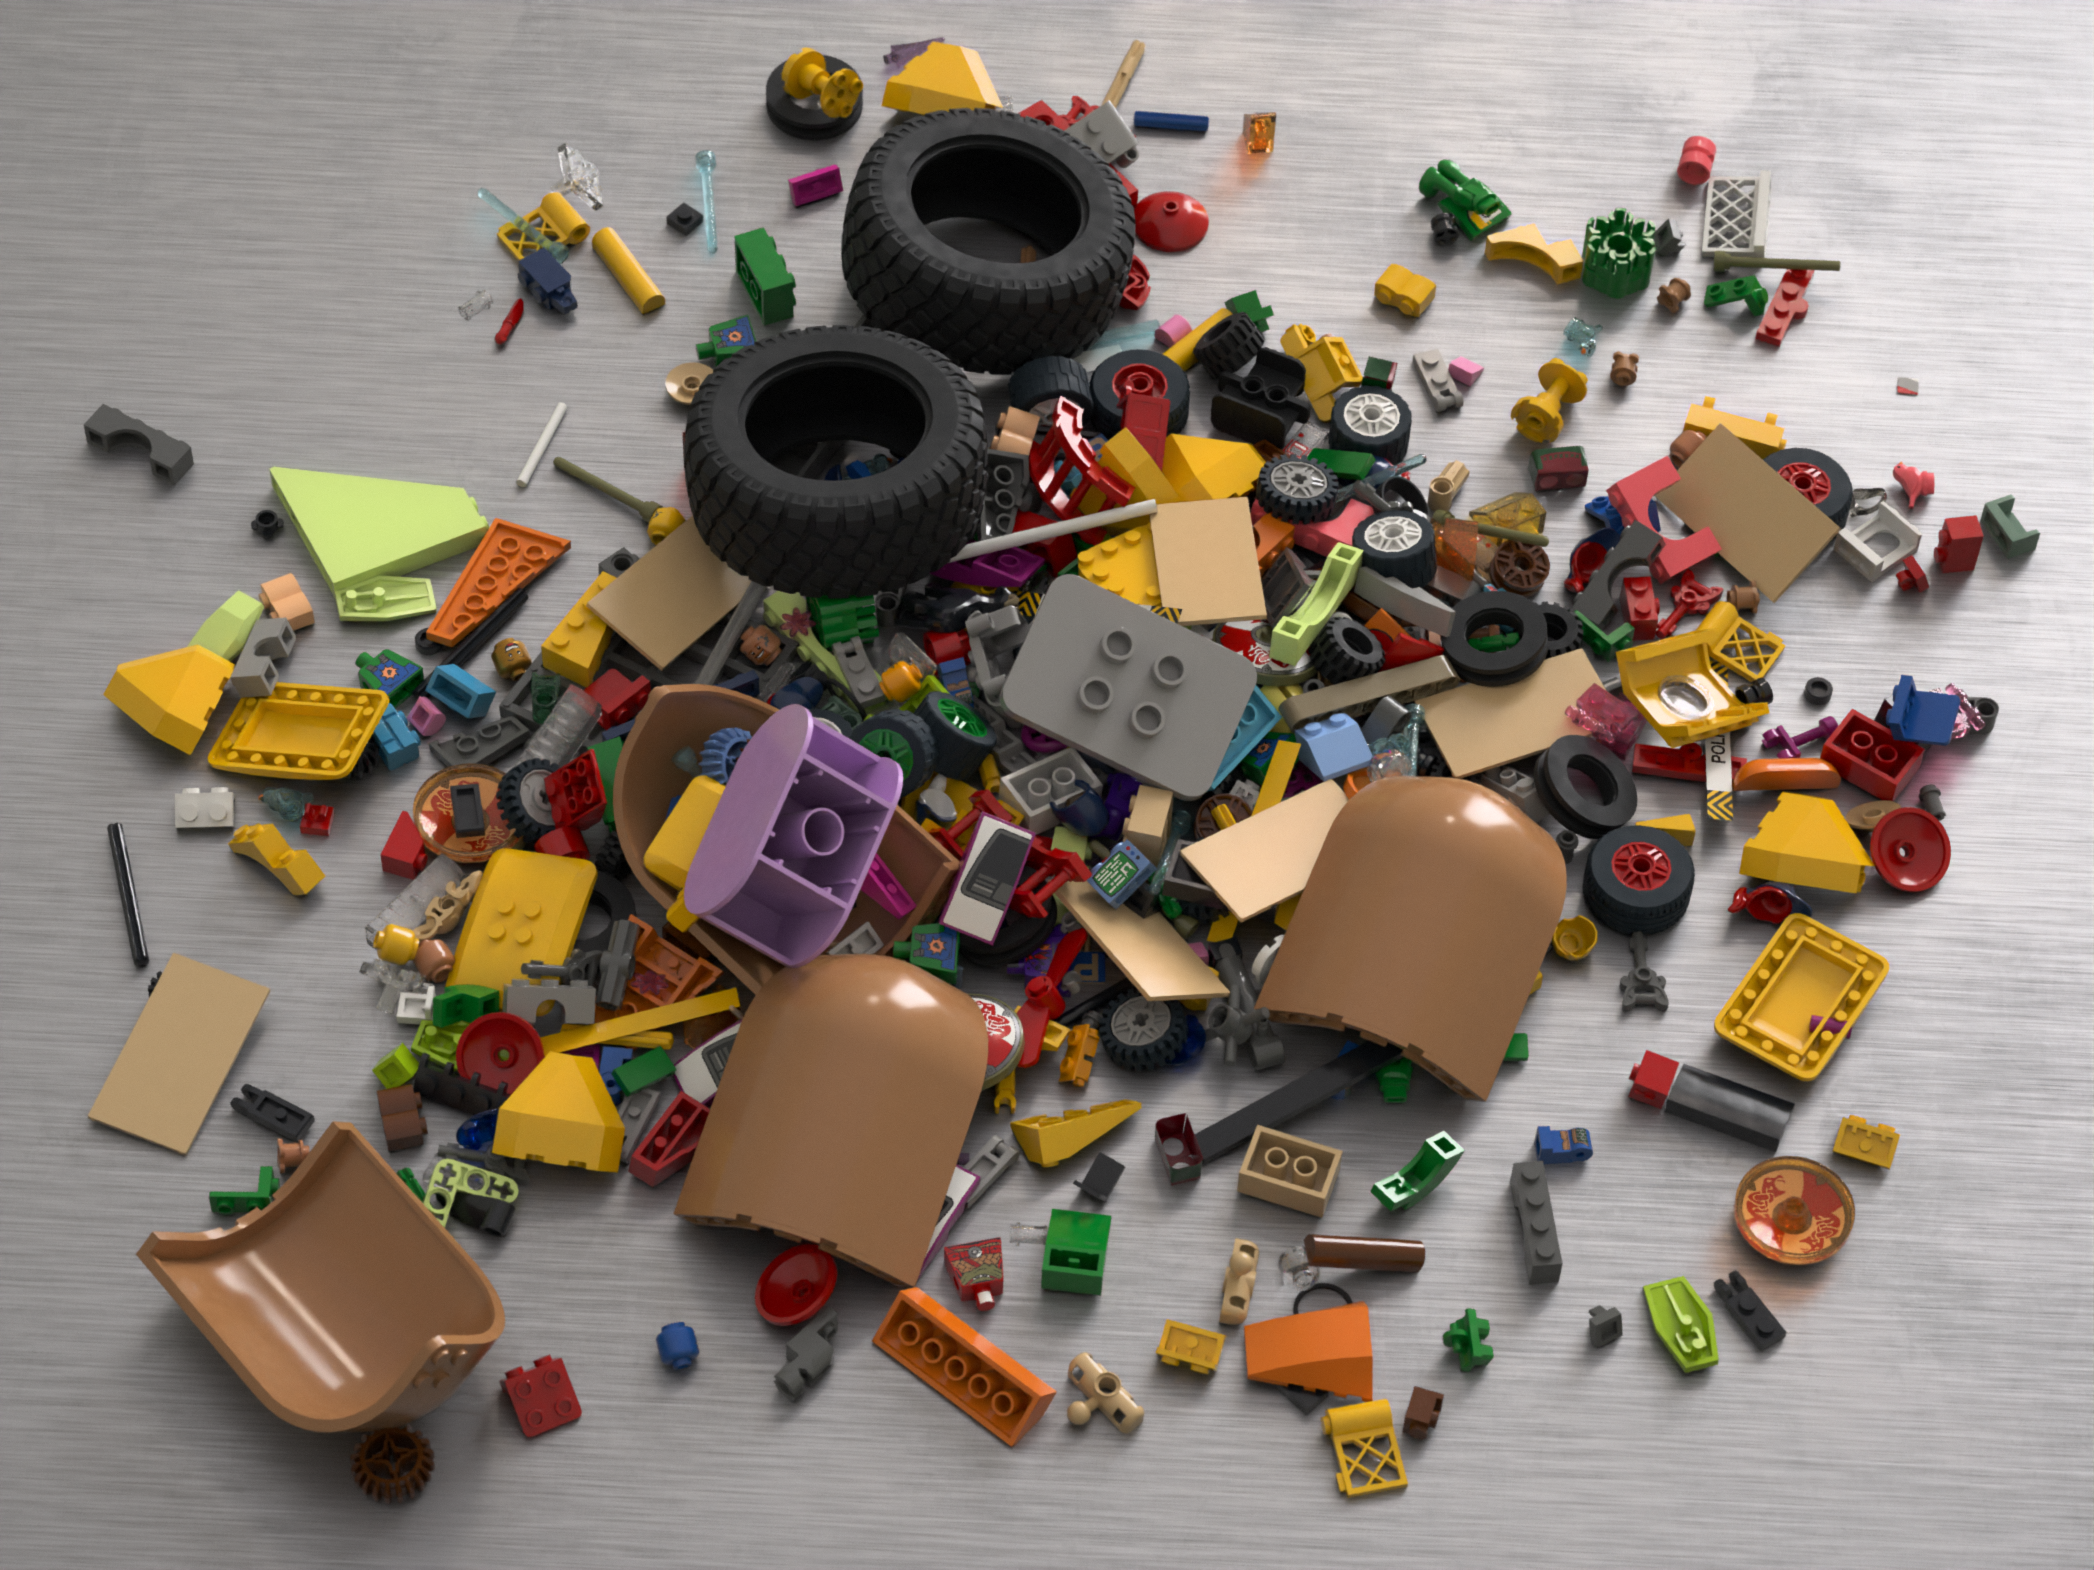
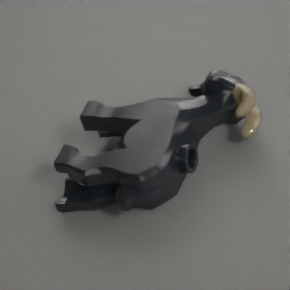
M931 582L925 586V596L937 598L936 600L918 599L913 593L901 599L902 605L907 607L908 610L914 613L926 614L927 616H914L911 613L904 612L902 618L894 619V623L898 627L925 629L939 633L959 632L966 628L965 621L977 610L985 614L1013 605L1019 611V598L1016 593L1011 592L1004 586H999L994 593L986 595L969 588L942 587L937 582Z

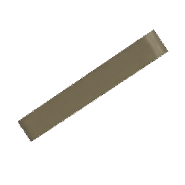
M1440 655L1292 696L1280 704L1279 711L1291 732L1295 734V730L1305 727L1306 724L1326 720L1334 714L1346 713L1351 718L1370 714L1386 696H1391L1402 705L1454 689L1459 684L1460 677L1447 656Z

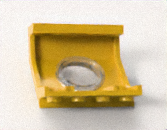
M1716 629L1695 630L1616 652L1623 693L1671 748L1751 726L1752 723L1759 721L1758 716L1769 714L1768 702L1750 704L1740 702L1712 669L1706 642L1717 640Z

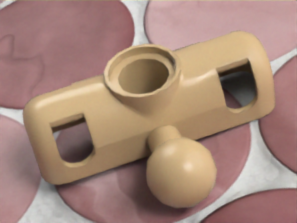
M1235 1238L1233 1253L1229 1260V1266L1226 1268L1222 1288L1224 1298L1219 1323L1239 1325L1247 1318L1259 1259V1248L1251 1241Z
M1087 1352L1078 1354L1071 1361L1068 1368V1377L1089 1399L1085 1402L1075 1401L1071 1403L1067 1409V1417L1070 1422L1075 1425L1086 1424L1091 1417V1412L1096 1408L1122 1433H1130L1143 1422V1407L1135 1404L1134 1398L1121 1385V1380L1116 1374L1108 1372L1100 1363L1096 1364L1092 1355ZM1077 1366L1084 1372L1080 1381L1076 1380L1073 1376V1370ZM1108 1388L1113 1392L1106 1394L1100 1391V1389ZM1117 1409L1126 1416L1121 1424L1114 1418Z

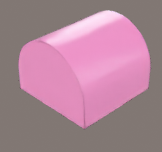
M1174 315L1155 331V338L1170 348L1190 333L1192 329L1185 318L1180 315Z
M419 697L406 719L423 736H431L443 727L446 716L427 697Z

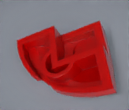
M1133 254L1129 274H1127L1129 276L1119 306L1138 311L1146 303L1150 295L1151 287H1148L1147 282L1150 274L1144 263Z
M1399 632L1389 650L1385 651L1384 658L1386 660L1378 672L1440 656L1444 652V648L1423 638L1416 640Z

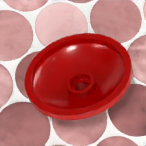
M1175 191L1154 193L1143 198L1134 208L1135 235L1143 244L1152 249L1163 252L1188 250L1199 244L1207 234L1209 217L1206 209L1195 198L1184 193Z
M1915 807L1898 808L1883 816L1872 833L1870 843L1872 861L1879 875L1892 887L1905 892H1919L1931 888L1945 875L1951 859L1949 837L1940 821L1929 812ZM1900 848H1902L1905 852L1904 857L1900 855Z
M495 1012L477 1018L463 1031L456 1049V1064L460 1076L471 1080L474 1072L481 1073L480 1083L497 1090L499 1084L503 1081L508 1083L507 1093L512 1095L544 1059L545 1055L541 1038L530 1023L511 1013ZM501 1050L508 1051V1060H503L501 1058Z
M813 1244L799 1245L781 1253L766 1267L757 1283L755 1304L758 1312L765 1320L778 1326L797 1324L816 1314L828 1301L835 1287L837 1266L833 1257L829 1253L818 1250L819 1246Z

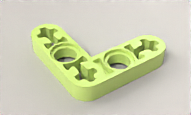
M443 1159L436 1164L432 1171L423 1204L434 1216H442V1220L436 1219L445 1228L456 1192L496 1198L511 1204L518 1196L519 1189L516 1182L511 1178L453 1159ZM446 1166L451 1167L450 1172L455 1175L447 1180L445 1188L434 1187V1183L440 1185L443 1179V1174L439 1172V1169L444 1170ZM470 1175L481 1176L484 1182L481 1190L470 1189L467 1184V1179ZM490 1179L495 1181L492 1187L501 1188L506 1184L508 1186L507 1190L512 1195H507L505 1199L500 1198L501 1193L493 1189L490 1191V1195L485 1194L490 1185ZM437 1193L445 1197L446 1206L443 1209L436 1210L430 1205V1197L433 1194Z

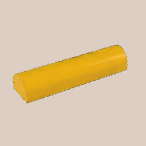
M610 227L599 230L592 238V247L640 312L645 314L665 305V297L616 232Z
M1225 308L1219 309L1162 355L1173 360L1185 372L1198 362V359L1193 354V349L1199 339L1215 324L1232 315V313Z

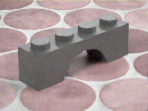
M102 404L84 424L88 443L108 453L122 447L141 448L150 454L152 474L173 485H176L194 465L191 447L186 442L178 441L168 436L162 430H156L145 425L141 420L133 419L123 414L117 408H111Z
M1637 520L1631 526L1627 525L1620 535L1621 540L1617 546L1609 549L1605 555L1604 564L1599 570L1596 569L1591 574L1588 580L1589 585L1584 592L1580 591L1576 595L1572 603L1573 612L1578 610L1603 632L1618 612L1611 595L1612 586L1617 576L1633 566L1650 567L1666 545L1661 535Z
M1543 1161L1513 1163L1510 1186L1514 1207H1518L1522 1219L1524 1261L1529 1285L1559 1282L1563 1263Z

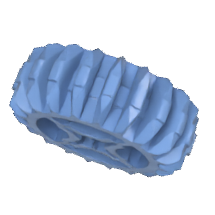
M735 727L721 729L709 735V740L703 743L705 750L700 752L703 758L702 762L698 764L702 767L700 775L711 777L726 786L732 774V769L736 765L735 758L741 755L739 748H745L747 739L751 740L752 738L750 731Z

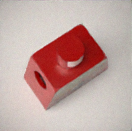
M997 1237L944 1247V1266L960 1300L963 1302L976 1300L979 1311L993 1309L995 1307L993 1296L1003 1293L1001 1238Z

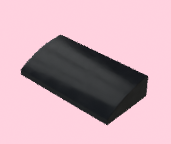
M1178 839L1164 878L1162 895L1231 912L1218 898L1215 891L1181 857L1180 850L1194 844V842ZM1280 904L1273 905L1270 909L1254 916V918L1275 922Z
M1683 1064L1667 1099L1664 1112L1777 1152L1795 1103Z

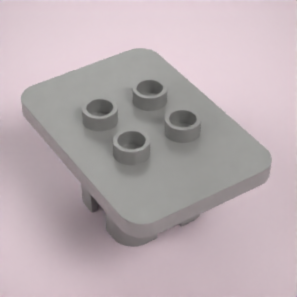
M1065 574L1057 577L1047 589L1001 689L1000 704L1003 711L1012 719L1155 788L1172 791L1173 796L1180 800L1193 801L1202 797L1213 783L1256 685L1257 672L1252 662L1246 657L1080 576Z

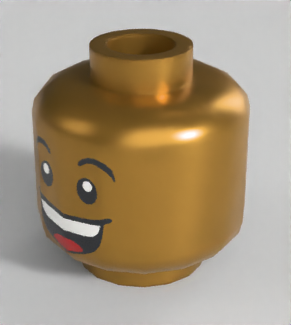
M507 638L498 642L491 654L492 662L499 676L504 679H512V681H518L532 664V659L525 644L519 640H514V638Z

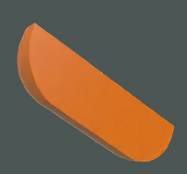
M1820 758L1756 759L1747 762L1737 771L1732 782L1733 791L1830 789L1839 787L1841 777L1832 764Z

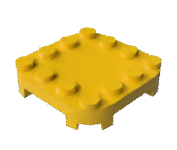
M1150 522L1078 554V573L1080 577L1135 604L1162 607Z

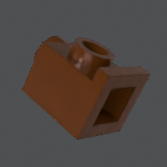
M1414 1386L1402 1432L1408 1433L1417 1439L1427 1438L1429 1428H1436L1444 1394Z

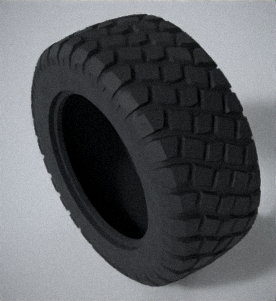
M970 108L949 109V112L939 110L926 113L924 116H916L884 133V136L880 137L870 147L869 152L866 153L857 171L846 205L841 243L842 270L844 280L847 281V288L852 299L857 301V307L866 318L872 320V324L877 329H882V332H895L918 340L930 346L931 349L939 351L949 358L953 364L967 372L984 374L985 371H988L992 375H1011L1012 372L1014 373L1025 363L1037 358L1063 356L1064 358L1074 359L1080 356L1082 352L1091 348L1098 341L1099 337H1102L1118 309L1129 276L1127 274H1129L1135 244L1134 208L1131 205V198L1127 189L1123 186L1122 180L1109 167V164L1084 142L1053 125L1047 126L1045 125L1046 122L1029 116L1024 118L1017 113L1003 110L995 112L994 109L975 108L974 110ZM948 218L989 220L1007 225L1030 236L1041 244L1051 256L1029 263H1000L983 260L964 254L944 244L932 235L924 225Z
M854 325L805 327V330L794 329L782 332L777 337L776 335L769 336L754 342V345L745 346L733 353L731 358L722 361L713 369V373L707 375L699 386V391L695 393L688 412L684 445L685 480L690 508L700 536L705 544L710 546V550L720 561L726 562L729 568L741 576H748L749 580L765 587L774 586V590L788 594H796L798 592L800 596L821 598L823 595L828 596L829 599L849 598L850 595H855L856 597L876 595L878 591L889 592L905 587V583L912 584L929 576L930 573L939 570L950 562V559L955 557L966 546L981 518L988 480V440L984 414L978 394L962 370L942 353L931 349L930 346L918 340L891 331L882 332V329L864 326L854 328ZM830 440L866 442L887 448L904 458L899 464L881 473L859 479L840 481L798 477L769 464L775 457L792 448Z

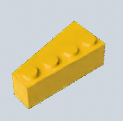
M602 571L541 645L543 667L586 688L593 683V677L602 663V656L605 649L607 650L614 630L586 607V604L612 583L616 577Z

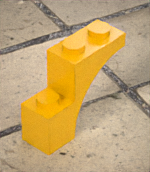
M1535 223L1487 236L1484 254L1488 261L1516 259L1531 263L1549 274L1557 285L1581 278L1583 259L1571 239L1547 245Z
M258 823L253 826L244 825L234 832L235 838L228 843L234 853L247 855L265 866L287 887L292 895L307 894L326 877L307 850L291 849L273 824L261 825Z

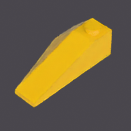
M1124 1099L1090 1106V1112L1083 1109H1070L1063 1111L1064 1117H1047L1046 1114L1010 1122V1126L1029 1161L1040 1163L1041 1167H1052L1059 1164L1058 1160L1069 1158L1140 1110L1142 1106L1141 1102Z

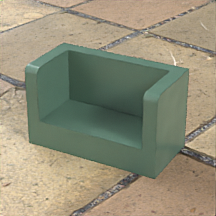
M2012 494L1985 503L1980 519L2007 559L2035 550L2040 536V532L2037 529L2026 532L2013 514L2012 508L2015 498Z

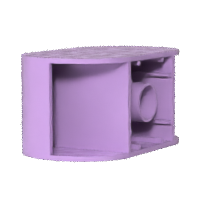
M791 704L777 711L758 729L736 762L687 874L684 888V902L687 910L786 967L799 968L813 961L832 943L851 912L899 801L903 786L901 766L888 757H879L815 719L810 711L802 705Z

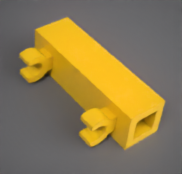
M1705 396L1702 406L1691 403L1683 432L1686 430L1700 431L1708 437L1716 426L1721 423L1762 460L1768 455L1783 450L1786 447L1787 440L1782 439L1785 428L1776 426L1778 417L1776 414L1767 413L1763 423L1715 410L1716 398Z

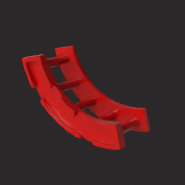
M1060 396L1053 409L1052 427L1041 444L1033 440L1028 456L1030 476L1040 493V498L1048 504L1062 521L1085 516L1077 507L1091 485H1094L1106 495V500L1098 512L1113 509L1116 504L1125 507L1136 487L1126 482L1108 466L1103 468L1095 460L1097 454L1090 446L1088 440L1082 438L1080 434L1083 429L1082 414L1084 410ZM1062 448L1066 459L1055 474L1054 459ZM1073 466H1075L1082 473L1083 479L1069 500L1061 489V485ZM1102 526L1076 533L1080 535V538L1085 543L1096 546L1102 543L1107 532L1101 528Z
M989 789L976 791L968 798L973 804V809L951 829L946 831L945 828H938L928 832L958 861L961 860L964 851L954 840L979 819L982 811L1010 823L1013 819ZM1036 836L1034 837L1026 862L1029 863L1031 861L1040 869L1015 889L1008 908L1029 918H1045L1048 913L1041 905L1067 881L1085 882L1093 874L1077 852H1068L1054 848L1052 851L1044 848L1043 841ZM1055 875V877L1049 883H1047L1041 890H1039L1035 895L1033 894L1032 890L1035 889L1041 882H1043L1048 876L1053 877Z

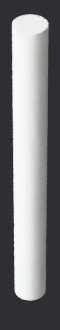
M562 402L557 404L516 481L518 486L526 487L567 410L566 404Z

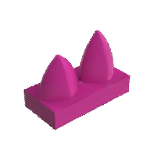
M836 164L788 179L792 203L795 206L843 191L840 169Z

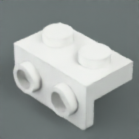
M227 787L211 788V793H200L199 788H183L182 793L175 794V828L234 827L235 794L228 792Z

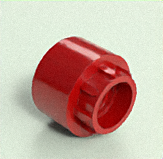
M961 630L952 633L930 631L924 633L923 642L926 658L933 676L939 679L937 671L939 663L964 657L965 665L971 664L968 655L971 647L966 631Z
M573 826L553 830L542 836L534 845L536 853L588 861L591 857L580 829Z

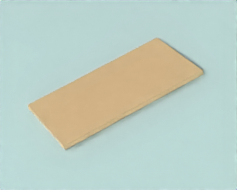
M1721 423L1716 426L1677 470L1681 480L1655 495L1658 500L1695 533L1709 526L1722 548L1718 553L1749 581H1755L1756 587L1773 603L1781 597L1841 530L1837 524Z
M1248 497L1156 504L1158 512L1149 514L1161 603L1162 607L1183 609L1178 625L1190 626L1267 619Z
M692 515L587 602L586 607L662 671L738 606L751 580H749L748 576H741L729 568L726 562L720 561L710 550V546L706 545L700 536Z
M1582 648L1544 660L1533 674L1510 685L1488 687L1470 683L1414 702L1415 708L1423 719L1452 776L1456 779L1545 752L1557 739L1566 735H1581L1589 738L1624 727L1625 725L1624 720Z
M1329 779L1180 850V855L1200 878L1215 891L1218 898L1240 922H1244L1270 909L1277 903H1283L1303 893L1326 836L1335 818L1349 799L1345 792L1332 779Z
M1067 881L1054 893L1147 1001L1229 997L1231 992L1160 912L1143 919L1124 904L1115 909L1088 881Z
M173 952L92 1106L88 1119L187 1156L270 993V988Z

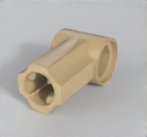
M1457 460L1449 462L1439 477L1431 480L1427 503L1428 507L1434 512L1436 510L1448 511L1451 508L1453 498L1469 477V470L1465 467L1464 463Z

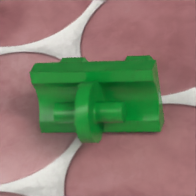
M1467 1308L1465 1316L1456 1320L1455 1323H1451L1449 1325L1450 1330L1443 1334L1442 1339L1445 1346L1452 1347L1453 1353L1459 1354L1461 1371L1469 1372L1475 1365H1488L1493 1359L1494 1354L1491 1345L1480 1344V1339L1485 1340L1489 1335V1320L1477 1318L1476 1310Z

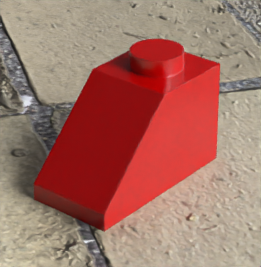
M402 810L380 854L382 870L415 880L419 871L425 869L428 855L425 854L424 842L409 813Z

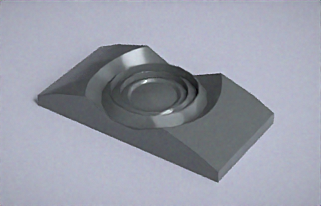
M1287 547L1261 579L1267 619L1273 629L1283 616H1291L1314 585V581L1304 571L1307 567Z

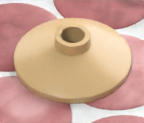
M695 362L676 366L666 377L667 393L675 401L690 405L695 393L699 391V386L707 375L713 373V369L707 365Z
M1887 800L1867 802L1851 809L1846 814L1845 820L1850 827L1868 829V831L1873 832L1883 816L1901 808V806L1896 802Z

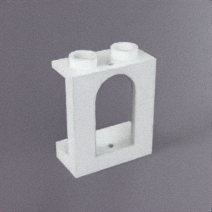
M1883 501L1880 504L1878 514L1852 532L1846 527L1840 530L1836 537L1834 550L1869 581L1874 582L1900 564L1905 558L1918 551L1922 533L1899 515L1897 510L1891 508ZM1879 533H1890L1899 540V546L1884 558L1878 556L1864 544Z

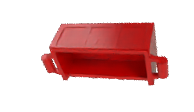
M1127 380L1119 387L1120 399L1116 407L1117 409H1123L1120 431L1126 427L1162 472L1170 401L1165 398L1132 393L1134 383Z

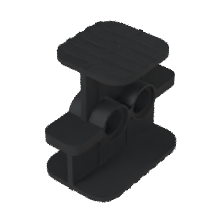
M1265 347L1258 350L1256 363L1246 377L1222 371L1218 379V389L1222 393L1216 394L1213 397L1211 405V423L1213 427L1220 432L1227 433L1253 445L1266 439L1282 450L1285 445V437L1294 422L1306 424L1310 418V404L1295 398L1303 393L1305 387L1306 368L1303 363L1297 358Z

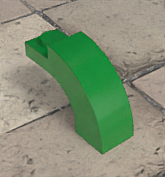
M1443 1131L1426 1139L1419 1152L1404 1168L1374 1183L1370 1192L1390 1211L1399 1207L1407 1210L1430 1194L1446 1178L1465 1150Z

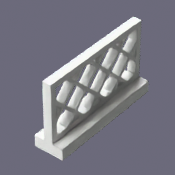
M1760 170V177H1709L1702 257H1714L1715 251H1726V254H1731V257H1766L1771 199V170ZM1714 185L1726 186L1728 189L1719 193L1714 189ZM1743 186H1755L1747 194L1740 189ZM1735 193L1740 198L1732 203L1727 197ZM1719 202L1726 206L1720 212L1712 208ZM1745 202L1752 206L1746 212L1738 208ZM1733 211L1739 217L1730 222L1724 216ZM1720 221L1725 225L1718 231L1711 227V225ZM1743 221L1751 225L1744 231L1737 227ZM1730 230L1737 235L1731 240H1727L1722 236ZM1716 239L1723 244L1719 248H1708V245ZM1744 240L1749 244V248H1737L1735 244Z

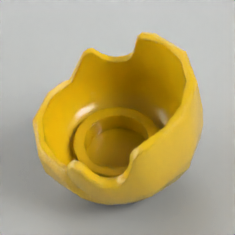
M1578 915L1575 918H1564L1558 923L1551 944L1559 956L1571 961L1580 960L1587 957L1595 947L1598 931L1594 923L1584 916Z

